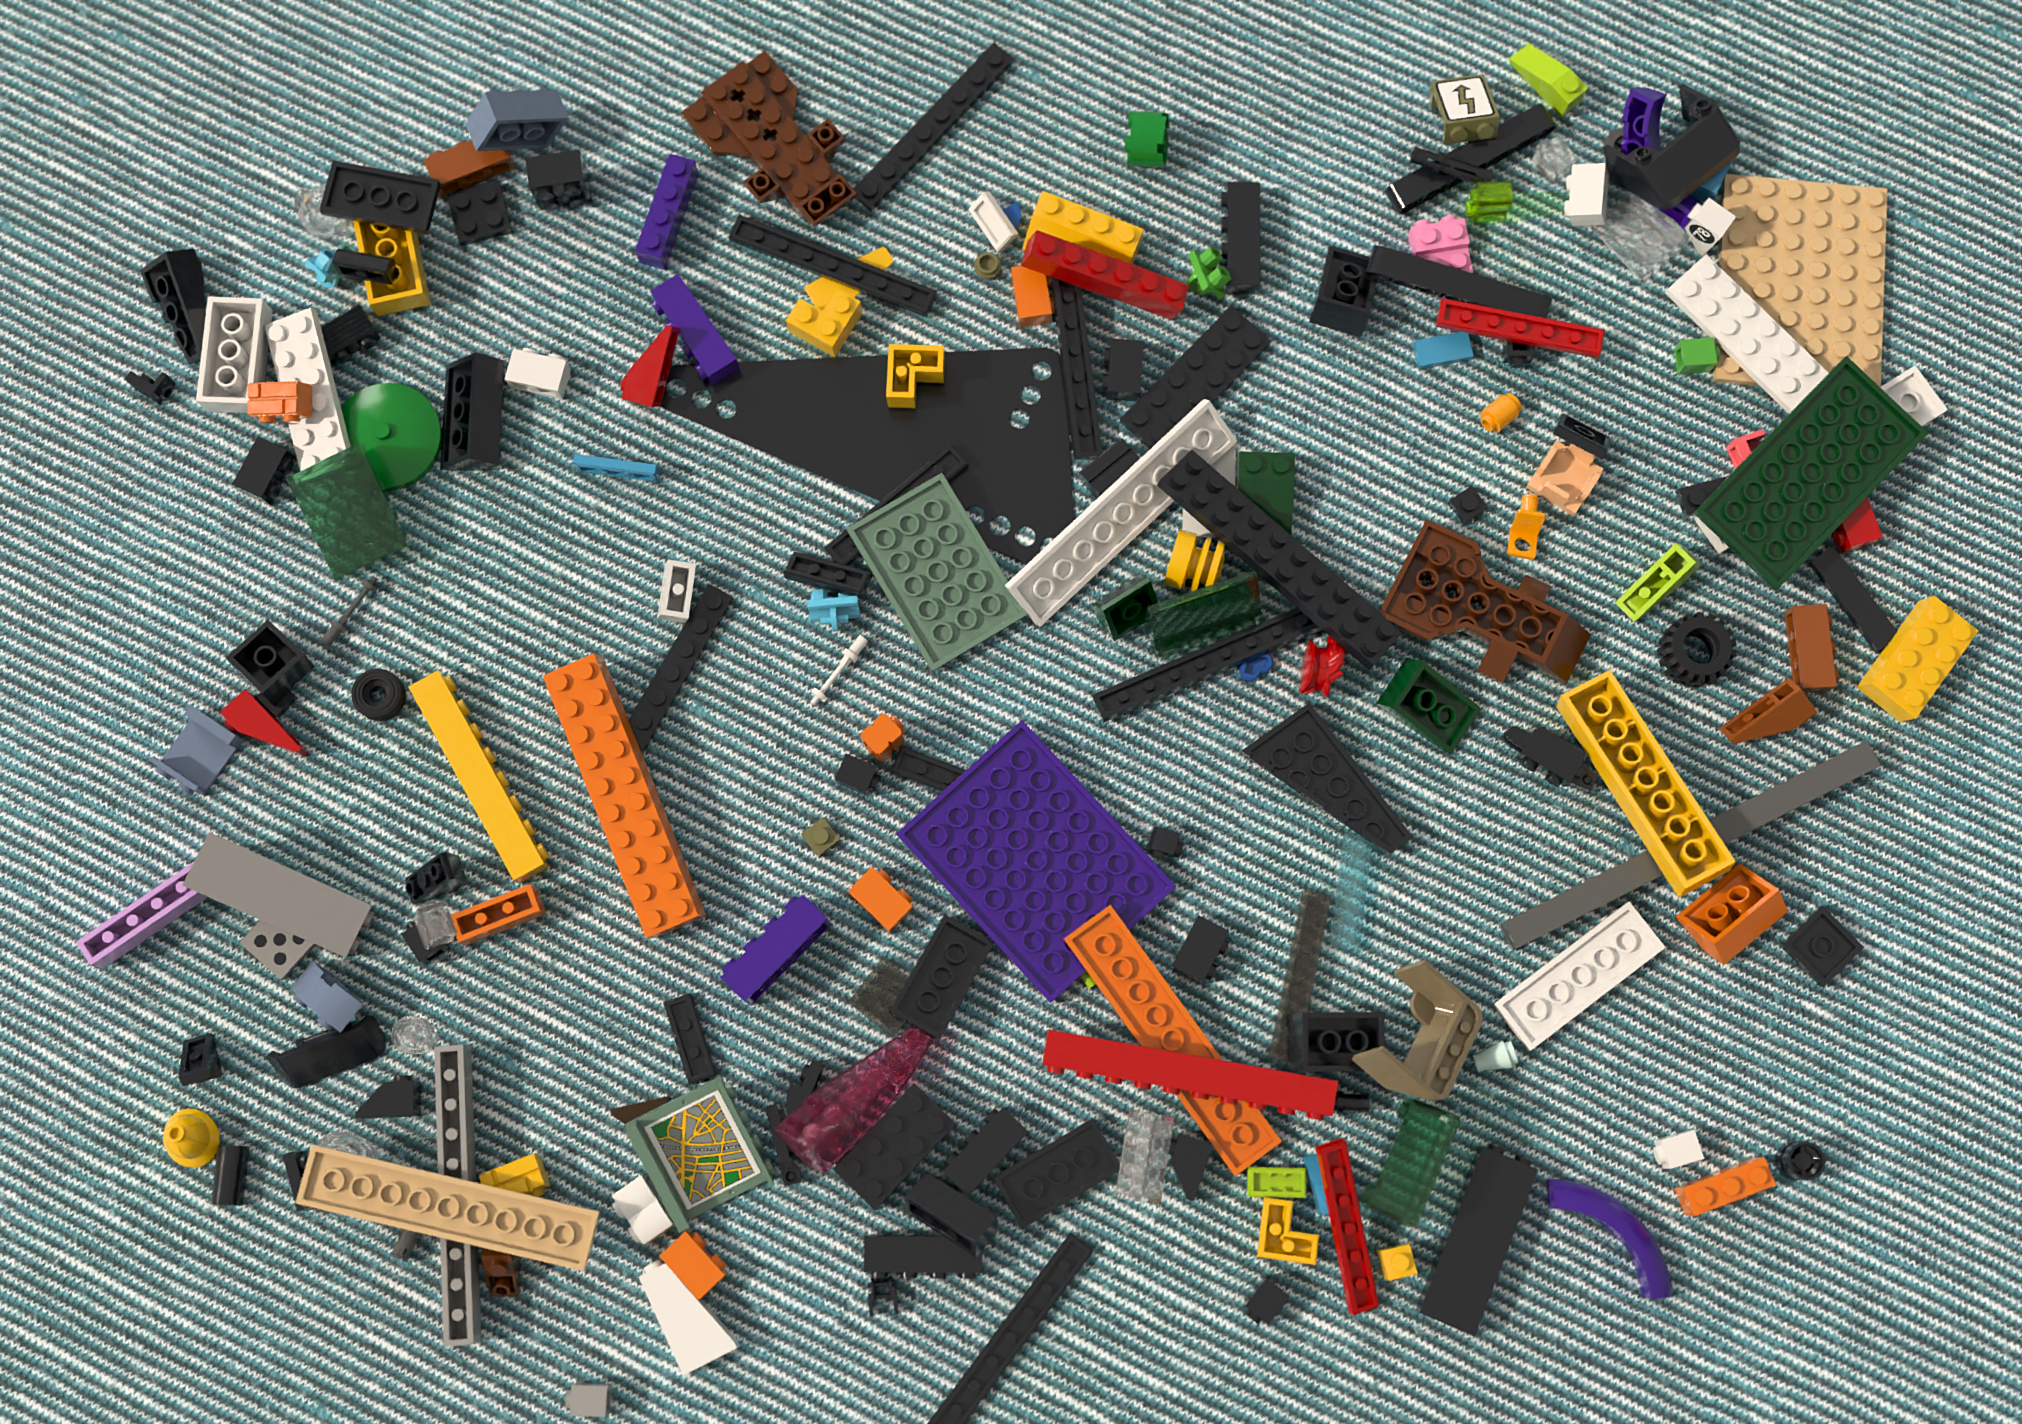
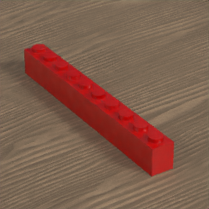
M1047 1029L1042 1065L1048 1066V1072L1064 1074L1065 1069L1075 1070L1076 1077L1093 1079L1094 1074L1105 1076V1082L1122 1085L1123 1079L1134 1081L1133 1087L1151 1090V1084L1163 1086L1162 1092L1177 1095L1180 1094V1089L1192 1091L1191 1097L1205 1100L1209 1099V1095L1221 1096L1220 1102L1237 1105L1238 1100L1249 1101L1250 1108L1266 1110L1267 1105L1277 1106L1278 1113L1295 1115L1296 1110L1307 1112V1118L1323 1121L1325 1115L1333 1116L1338 1081L1049 1029Z

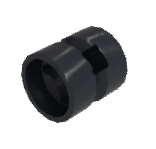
M1790 1142L1785 1143L1778 1149L1775 1156V1164L1779 1173L1785 1178L1808 1181L1821 1176L1825 1170L1826 1159L1823 1151L1814 1143Z

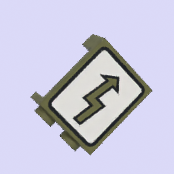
M1484 74L1431 81L1429 105L1431 109L1439 108L1444 122V145L1497 137L1500 116Z

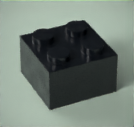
M580 150L525 158L529 189L540 210L554 211L559 209V207L569 205L581 207L586 203L593 202L590 174Z
M268 619L225 657L235 670L272 705L315 667L307 656Z

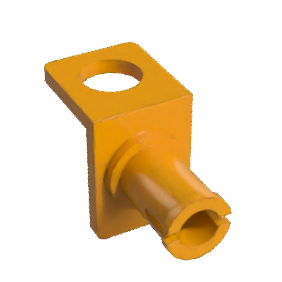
M1526 494L1521 498V509L1517 511L1509 531L1507 548L1509 556L1534 560L1536 556L1537 537L1546 518V514L1537 512L1539 498L1536 495ZM1515 541H1527L1530 549L1527 551L1518 550L1515 546Z

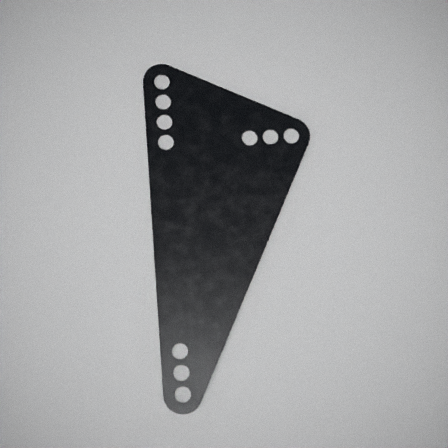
M1040 347L945 352L944 383L917 382L915 408L888 407L886 398L888 355L738 362L740 369L713 386L707 378L701 379L694 368L697 364L672 365L670 368L661 408L878 501H881L951 443L968 462L969 466L948 482L965 511L971 506H979L984 510L985 518L983 522L974 526L986 546L1028 564L1041 552L1040 545L1043 540L1047 538L1055 539L1074 521L1068 410L1060 355L1051 349ZM1045 362L1050 366L1051 375L1046 380H1037L1032 376L1031 368L1035 363ZM680 379L685 382L687 390L682 397L673 398L667 393V385L672 380ZM1031 385L1038 388L1040 399L1034 404L1024 403L1020 398V392L1024 387ZM697 390L708 391L711 395L710 404L705 408H696L691 402L694 392ZM723 400L732 401L736 406L735 414L729 419H722L716 413L718 403ZM1021 409L1028 413L1029 423L1025 427L1015 428L1010 424L1009 416L1014 410ZM998 516L1005 517L1010 523V530L1002 536L995 535L990 530V522ZM1022 527L1032 529L1035 533L1033 544L1026 547L1019 545L1015 540V534L1018 529Z

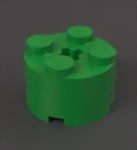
M1130 111L1128 128H1131L1130 136L1125 138L1127 165L1164 168L1169 148L1168 132L1165 130V128H1170L1169 113Z

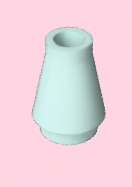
M1502 1040L1481 1053L1473 1055L1478 1072L1512 1068V1065L1518 1063L1511 1041L1504 1043Z

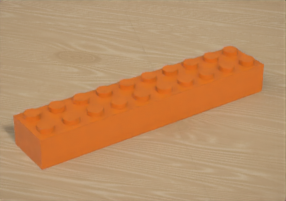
M593 653L543 675L645 937L657 938L706 917L707 915L604 657Z

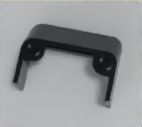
M1685 84L1679 86L1682 117L1693 125L1663 149L1657 151L1652 147L1642 146L1625 155L1608 144L1603 147L1609 180L1659 209H1671L1678 205L1735 159L1741 151L1740 139L1717 103Z

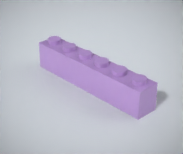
M194 862L76 941L90 966L107 967L208 898L201 893L182 886Z

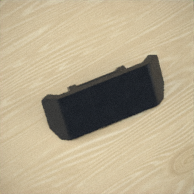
M366 1015L357 1025L352 1026L349 1021L341 1032L333 1028L331 1031L325 1030L307 1038L302 1037L296 1039V1048L282 1053L271 1051L266 1057L280 1079L289 1087L300 1088L378 1058L385 1051L386 1036L375 1017Z

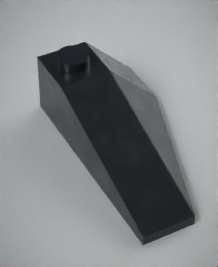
M194 248L167 251L140 269L149 297L153 303H159L164 312L161 315L165 323H171L175 330L174 339L189 365L195 364L201 360L206 318L202 264Z

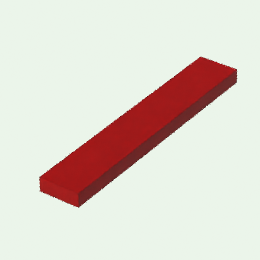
M1445 298L1440 300L1435 326L1592 358L1600 357L1605 332L1604 329Z
M1340 1138L1315 1148L1348 1312L1354 1316L1379 1307L1347 1142Z

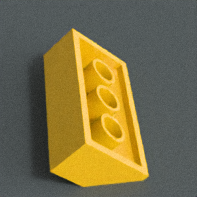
M1042 191L1032 214L1022 251H1025L1027 241L1038 230L1133 265L1142 243L1144 229Z

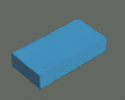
M1464 332L1419 339L1413 342L1418 370L1469 361L1474 357L1469 334Z

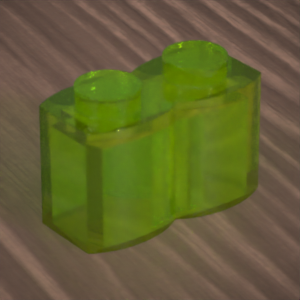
M1511 181L1477 182L1474 189L1470 190L1469 200L1465 201V216L1470 218V223L1505 220L1507 211L1510 210L1513 202Z

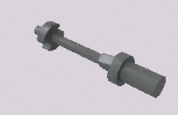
M375 576L369 582L365 579L362 581L361 585L364 586V589L338 622L334 619L330 622L332 626L320 640L322 643L330 647L339 634L347 630L343 625L369 590L373 593L377 590L373 586L378 580Z

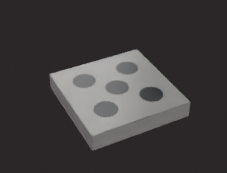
M262 920L240 942L243 947L283 981L316 946L314 943Z

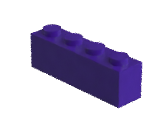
M669 153L635 249L641 264L666 270L699 176L695 160Z
M679 274L651 290L654 299L651 305L659 317L664 314L668 320L665 325L681 327L679 338L683 343L680 344V347L688 359L694 358L697 363L694 368L702 380L707 378L713 386L740 369L736 357Z

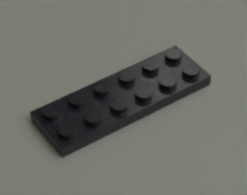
M1231 305L1120 418V423L1151 449L1203 399L1209 400L1213 404L1271 344V340Z

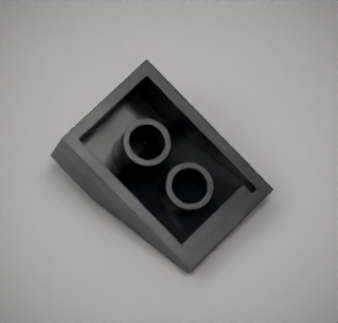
M1329 245L1311 309L1310 323L1346 334L1362 336L1371 313L1377 278L1365 274L1370 257Z

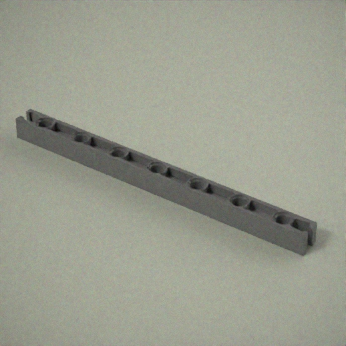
M1865 741L1709 819V822L1723 843L1726 844L1880 767L1881 764L1868 741ZM1647 850L1498 926L1511 950H1514L1664 874Z

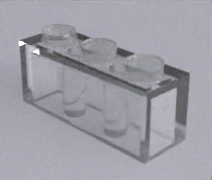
M1129 1109L1115 1194L1116 1198L1156 1205L1161 1204L1174 1117Z

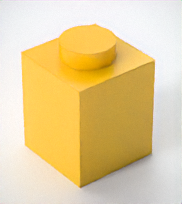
M1402 1243L1376 1250L1385 1280L1390 1281L1418 1274L1410 1244Z

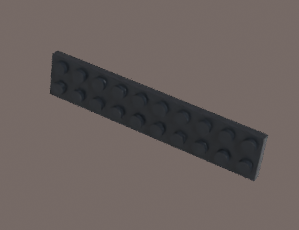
M1191 450L1158 482L1157 486L1368 670L1376 664L1403 633L1195 451Z

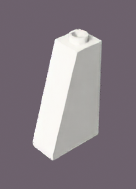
M660 1260L644 1267L646 1273L639 1276V1279L683 1375L740 1347L739 1341L702 1299L698 1300L666 1263L662 1265Z

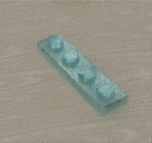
M1343 835L1329 947L1359 951L1372 843L1361 836Z

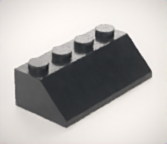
M475 352L446 365L441 470L484 471L499 465L501 457L499 449L500 435L502 432L501 410L504 404L502 397L505 379L504 360Z

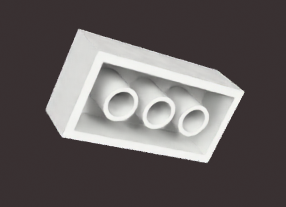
M208 297L196 402L207 412L247 413V403L249 401L248 384L265 382L269 343L264 325L271 323L273 310L263 299Z

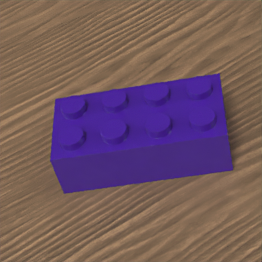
M804 894L799 898L794 896L784 906L786 911L779 918L773 917L764 926L763 929L766 932L759 939L753 937L743 947L745 953L738 960L732 958L722 968L724 974L720 978L745 1003L752 1006L832 925L829 919Z

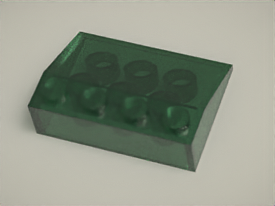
M358 443L286 478L335 580L412 546L363 444Z
M1256 570L1148 606L1143 627L1154 657L1162 655L1163 658L1170 657L1178 653L1179 648L1188 646L1189 649L1203 645L1205 643L1204 640L1214 637L1215 640H1219L1229 636L1232 630L1241 628V631L1257 625L1256 622L1260 620L1262 612Z

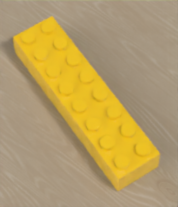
M1611 670L1562 694L1556 706L1677 896L1680 898L1729 872L1736 861Z

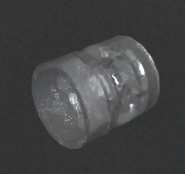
M413 1015L399 1019L391 1032L394 1046L401 1052L414 1055H425L431 1052L439 1039L438 1029L433 1022Z

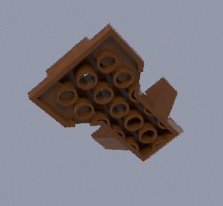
M766 50L747 64L742 61L703 89L700 92L702 97L681 111L683 119L714 156H740L742 159H751L756 164L759 170L744 180L743 184L760 204L785 199L802 220L816 227L857 196V193L841 174L838 175L829 164L844 143L845 137L829 118L807 134L808 138L795 124L798 89ZM743 98L744 101L740 103L738 100L735 101V99ZM754 117H759L760 120L756 122L755 120L751 119ZM772 136V137H776V140H775V141H772V140H770V139L767 140V138H769V137Z
M1428 519L1425 520L1379 610L1397 628L1426 642L1463 632L1489 644L1477 672L1503 684L1516 657L1542 669L1541 673L1567 684L1591 635L1569 614L1543 603L1551 588L1550 585L1525 575L1520 586L1515 590L1491 579L1477 542ZM1430 578L1432 586H1423L1420 579ZM1450 589L1456 590L1458 598L1454 597L1451 599L1447 597L1448 594L1445 591L1450 592ZM1476 601H1480L1483 610H1474L1473 605L1470 603L1475 604Z

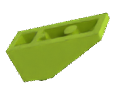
M1530 43L1508 60L1561 118L1582 102L1588 90V87L1570 68Z
M1675 543L1615 603L1633 622H1637L1680 587L1702 564L1683 545Z

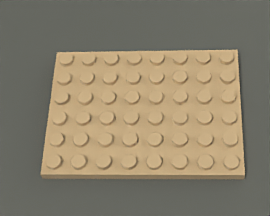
M1726 174L1722 181L1721 206L1736 217L1721 239H1719L1718 266L1828 373L1842 358L1847 356L1881 387L1887 188ZM1715 343V346H1718L1720 351V360L1713 368L1712 382L1760 386Z

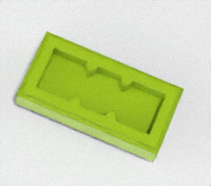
M1247 1167V1197L1306 1198V1168Z

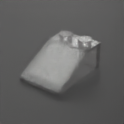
M1630 191L1606 211L1605 225L1589 226L1643 284L1647 283L1684 252L1692 240L1674 219Z

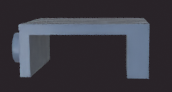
M190 705L184 715L191 720L164 757L160 760L153 756L150 761L158 766L155 771L166 779L170 780L173 776L179 780L178 787L190 795L197 792L205 796L245 740Z

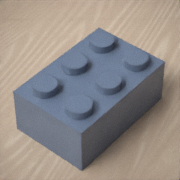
M517 89L509 92L491 90L484 93L465 124L476 151L548 148L569 117L558 90L537 89L535 91H522Z

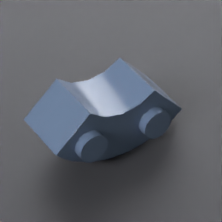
M314 960L291 987L295 993L292 999L302 1007H309L319 1016L318 1023L329 1031L335 1028L341 1032L363 1005L362 1000L345 987L336 976Z

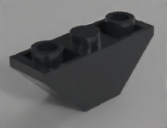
M449 852L438 854L405 878V889L407 895L411 898L412 905L456 891L467 883L460 856Z

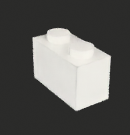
M1606 163L1572 165V175H1567V191H1570V199L1565 201L1564 207L1565 216L1569 217L1572 226L1605 225L1609 172Z
M523 348L522 351L513 349L505 381L512 389L563 400L571 368L565 358L557 354L544 356L529 348Z
M669 559L665 563L657 619L685 623L689 619L696 564Z

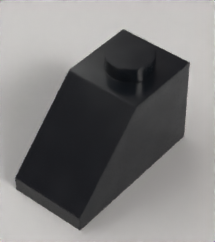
M412 1075L394 1076V1081L384 1082L355 1112V1118L421 1116V1081L412 1080Z
M1178 1133L1177 1138L1171 1137L1166 1154L1170 1155V1166L1185 1198L1194 1202L1213 1145Z

